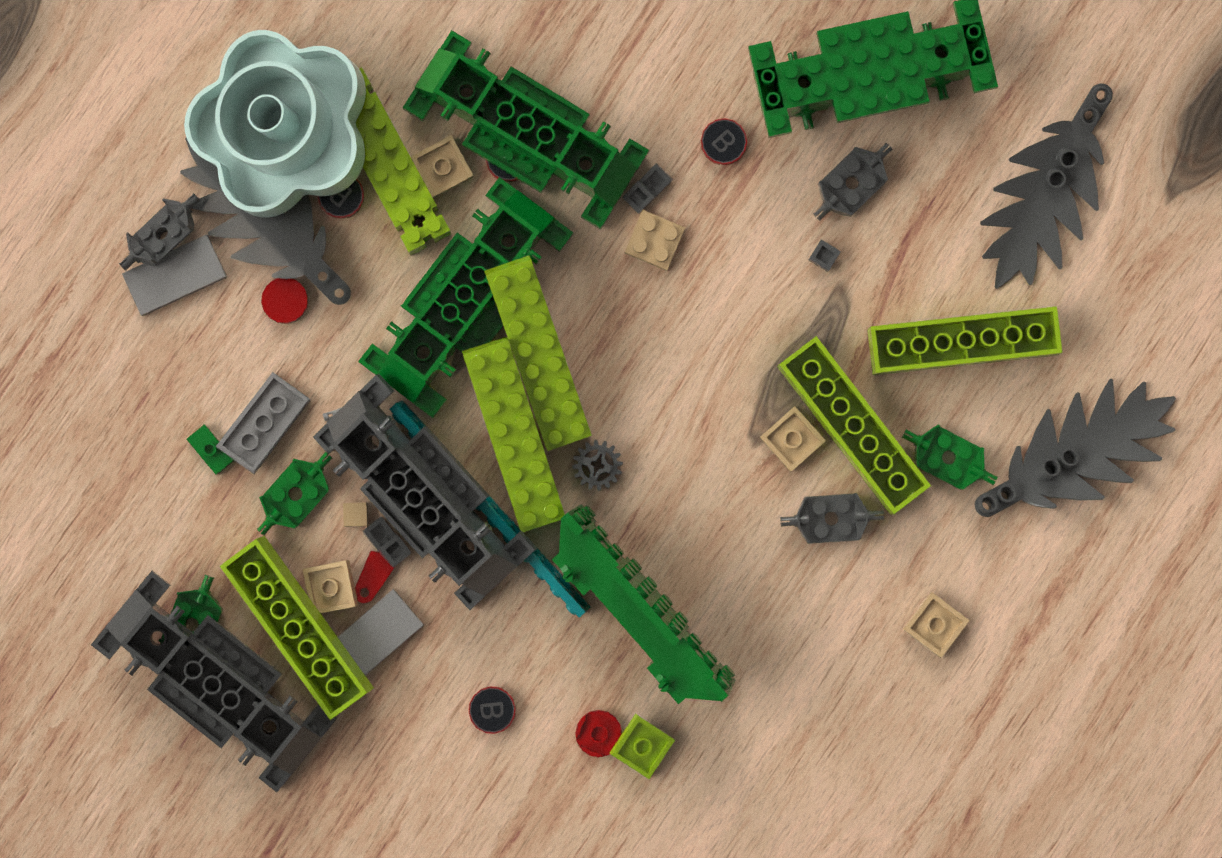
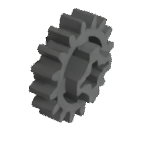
M597 440L594 441V446H590L586 442L585 450L578 448L581 454L580 457H573L574 460L578 461V464L573 465L572 468L579 471L574 475L575 478L582 477L580 484L589 483V490L593 488V485H597L598 491H601V485L610 488V481L617 482V479L614 477L615 474H622L617 469L618 466L623 465V462L617 461L621 454L613 453L614 445L607 448V441H604L602 446L598 445ZM598 450L597 455L591 458L585 457L590 451ZM606 452L611 456L614 466L607 463L605 459ZM600 455H602L601 464L604 465V469H599L596 475L593 476L594 466L591 463L596 462ZM582 465L589 468L591 472L589 478L583 473ZM603 473L611 474L605 480L597 481L599 475Z

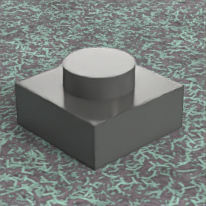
M821 239L808 260L828 272L841 251Z

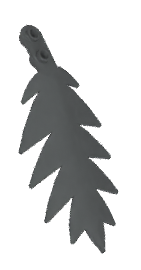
M1103 83L1094 85L1072 121H1058L1042 128L1043 132L1059 135L1048 137L1028 146L1009 158V162L1039 170L1020 175L994 187V192L1015 196L1024 200L1000 209L980 222L982 226L1011 228L994 241L982 255L983 259L999 258L994 286L996 289L1009 281L1019 270L1027 283L1032 285L1037 267V242L1060 270L1063 268L1062 250L1054 216L1079 240H1083L1082 225L1070 187L1095 211L1099 210L1098 188L1089 152L1101 165L1104 164L1101 147L1092 131L1112 100L1113 92L1108 85ZM1102 90L1104 97L1098 99L1097 92ZM1091 111L1092 117L1085 119V112Z
M185 138L197 166L181 170L180 173L197 184L218 190L199 198L200 201L192 208L213 213L237 214L209 231L208 235L221 238H259L232 254L231 259L251 264L278 267L288 266L273 273L272 277L293 279L305 275L332 303L337 305L345 304L351 296L349 286L322 259L326 247L324 226H321L313 242V218L309 195L303 196L291 209L278 216L265 218L251 215L228 200L219 182L217 166L200 157L192 149L187 138ZM320 272L327 274L325 281L319 280L318 274ZM340 288L343 290L344 295L341 298L335 296L336 289Z
M1109 379L1094 407L1088 427L1080 393L1077 392L1066 414L1059 442H1057L1051 410L1047 409L1034 432L1025 454L1024 462H1022L1021 447L1017 446L1010 461L1009 480L976 499L975 509L977 513L983 517H991L1020 500L1033 506L1055 509L1057 505L1044 496L1071 500H1103L1105 498L1104 495L1079 476L1110 482L1132 483L1134 479L1107 458L1137 462L1161 461V456L1132 440L1155 438L1174 432V427L1158 420L1168 411L1176 398L1174 396L1161 397L1145 401L1146 382H1142L1129 394L1115 415L1113 379ZM1002 492L1007 495V499L1002 497ZM982 503L988 504L989 509L986 510Z

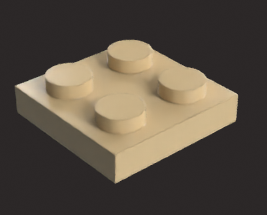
M452 135L411 156L433 199L474 177Z
M642 210L624 253L667 271L685 227Z
M795 406L759 437L790 472L826 441Z
M349 560L303 569L308 597L320 613L358 606Z
M930 592L903 630L938 657L942 658L970 620L933 592Z

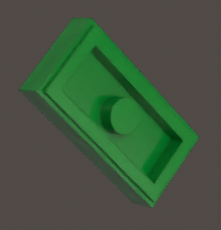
M205 424L186 439L215 475H218L234 462L232 458L216 447L219 440Z

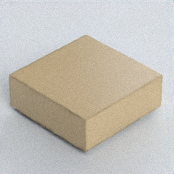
M367 502L343 503L344 527L368 526Z

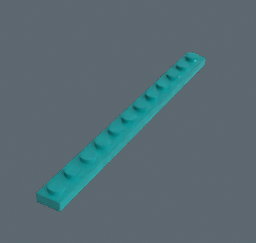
M403 400L395 403L389 409L393 413L392 416L395 421L401 425L403 424L408 429V434L411 438L426 426ZM491 496L476 508L487 516V521L492 527L499 529L506 543L520 532V528ZM538 548L524 560L526 563L529 562L535 569L534 573L539 579L545 580L549 584L551 592L566 603V608L571 614L577 615L580 618L591 607L569 582H565L566 579L563 580V575Z

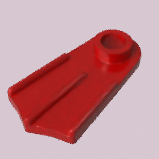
M370 551L355 586L357 601L360 603L371 602L395 568L379 552ZM363 588L369 590V595L367 597H362L360 595V591Z

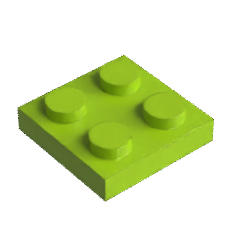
M635 713L610 751V754L647 779H650L675 739Z

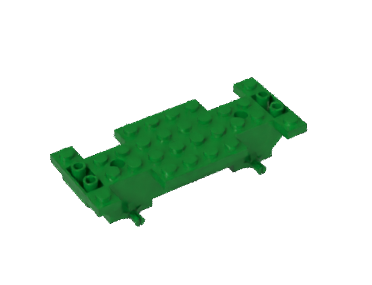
M958 0L953 2L957 20L956 25L933 29L932 22L922 24L924 32L915 34L909 11L819 30L816 32L821 54L798 59L796 51L793 54L790 52L787 54L789 61L776 63L771 41L748 46L768 138L791 134L792 128L789 117L793 116L802 117L805 130L813 129L814 125L811 115L817 111L828 109L831 106L834 108L837 123L928 104L930 100L926 87L937 88L939 100H947L949 96L946 85L954 81L963 80L964 77L969 75L974 94L997 89L998 83L978 0ZM935 50H944L946 53V57H937L935 54ZM802 78L807 79L810 86L802 88L799 86L798 80Z
M451 30L417 82L415 89L404 104L403 110L421 121H424L434 103L445 108L440 115L443 119L445 118V120L449 121L454 113L473 125L462 146L539 193L543 192L553 174L565 181L561 188L563 192L566 190V193L570 194L572 188L575 187L592 197L581 218L601 230L646 158L649 150L629 138L619 153L618 149L608 144L604 138L611 128L609 124L606 126V122H602L596 133L585 130L583 126L590 116L589 113L512 66L502 81L499 80L498 76L488 71L484 66L491 53L482 48L476 60L465 57L472 43ZM469 88L473 91V94L470 97H463L460 94L461 91ZM583 160H588L591 162L592 167L588 170H583L580 168L579 163Z
M500 177L485 195L499 206L498 210L489 217L479 209L472 215V217L483 224L481 232L475 238L474 243L472 244L457 232L401 305L404 310L415 317L414 320L404 329H401L393 321L389 323L390 326H387L386 330L397 337L388 355L372 343L358 361L373 374H380L393 389L432 418L435 417L447 399L429 385L440 370L449 377L453 375L451 372L455 373L456 369L450 366L447 361L456 349L462 352L492 342L503 327L485 270L528 255L532 262L537 265L542 256L533 251V248L540 239H543L560 252L574 234V232L556 220L552 215ZM511 236L515 239V243L511 247H505L502 245L503 238ZM421 347H428L430 349V354L425 359H421L417 355Z
M580 504L561 518L559 554L552 560L563 572V580L566 579L565 582H571L582 595H585L591 589L652 659L647 669L659 682L658 688H661L660 691L669 693L678 704L685 698L721 702L727 698L736 681L733 678L735 673L728 665L716 664L717 658L709 650L706 652L700 646L702 642L695 633L690 634L687 631L689 628L687 618L680 611L677 613L671 607L673 603L667 595H661L656 590L658 586L650 576L646 578L640 571L642 567L634 558L631 560L628 557L624 559L622 556L624 553L616 543L612 545L606 538L608 534L600 525L595 526L594 523L597 521L594 517L596 515L587 505L584 507Z

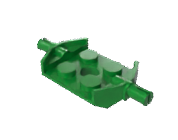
M939 424L923 435H916L907 429L902 435L903 439L913 443V446H915L916 467L960 490L965 489L978 479L994 485L996 482L994 480L998 478V476L984 469L983 447L980 448L940 427ZM945 451H950L954 454L955 460L952 464H946L942 460V455Z
M327 452L314 463L293 459V462L263 496L259 497L267 516L266 520L257 528L262 535L265 536L269 529L276 524L296 529L330 491L328 481L323 472L325 470L324 467L333 459ZM295 487L300 488L302 491V497L297 501L292 500L289 495L291 489Z
M205 575L198 590L177 592L178 596L172 611L176 606L180 607L179 611L181 609L185 611L177 620L185 627L189 618H195L199 625L207 615L217 622L219 621L223 608L210 594L211 591H209L214 577ZM164 634L158 640L160 643H163L165 640Z

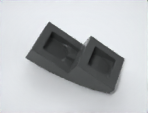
M656 163L622 198L639 214L674 179Z
M379 517L362 531L392 567H395L411 554L408 547L392 531L382 517Z

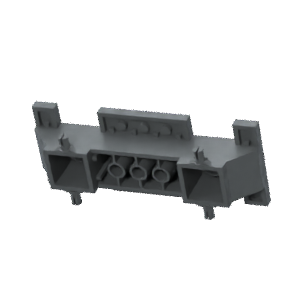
M377 374L329 419L313 438L328 454L334 450L339 453L342 462L333 469L334 473L338 472L337 476L341 477L350 468L362 480H368L360 490L422 558L429 553L435 559L438 567L429 574L430 579L433 578L432 581L437 582L445 574L451 577L458 586L462 584L454 594L471 610L531 555L537 547L522 531L506 545L499 540L492 532V527H488L489 524L487 522L484 523L474 512L490 495L427 426L423 427L411 440L395 425V420H392L391 416H387L379 407L394 390L380 374ZM373 435L379 439V446L372 442ZM467 540L474 544V550H470L467 547Z
M152 570L105 626L91 646L109 660L121 646L125 648L133 658L131 663L124 669L126 672H129L133 665L134 668L129 673L131 676L141 665L149 667L158 676L147 690L220 748L234 734L247 748L238 761L241 763L248 756L242 763L246 766L254 755L266 760L269 765L259 776V779L275 792H278L336 721L337 717L330 720L318 704L305 721L300 719L291 711L295 704L298 703L296 699L293 700V697L289 696L286 702L282 704L268 693L282 673L209 615L206 616L194 632H191L177 621L185 613L183 609L179 611L180 607L176 606L172 613L169 614L156 604L171 584ZM156 631L164 634L165 640L161 644L153 641L152 635ZM268 720L275 722L277 729L273 732L266 731L263 726L264 722Z

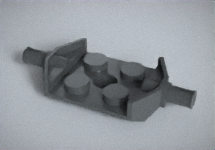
M885 143L875 153L854 147L818 183L823 203L813 215L819 221L831 211L851 217L887 182L888 178L883 165V158L893 150L891 146L883 152L889 146V144ZM850 177L856 178L858 187L856 189H849L846 186V179Z
M194 193L182 203L163 198L162 201L166 205L133 236L128 232L126 233L128 250L130 252L119 263L125 271L135 261L138 264L142 262L150 266H156L194 230L195 224L190 209L200 201ZM168 231L167 236L160 240L162 233Z
M857 493L807 496L803 498L796 515L780 517V521L790 522L780 524L781 527H797L807 544L855 541L861 539L868 522L884 520V516H875L884 514V511L867 510ZM828 512H834L837 515L838 521L835 525L831 526L825 522V515Z

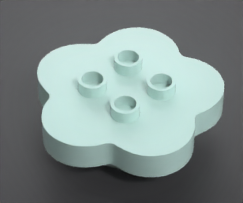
M269 30L248 32L239 37L228 48L222 60L218 80L202 89L191 101L184 122L186 138L192 149L200 157L217 166L221 188L231 203L257 217L278 216L291 209L305 195L329 196L337 194L348 188L359 176L364 164L365 147L362 136L356 126V120L365 101V81L359 68L343 53L334 48L312 46L299 49L279 33Z

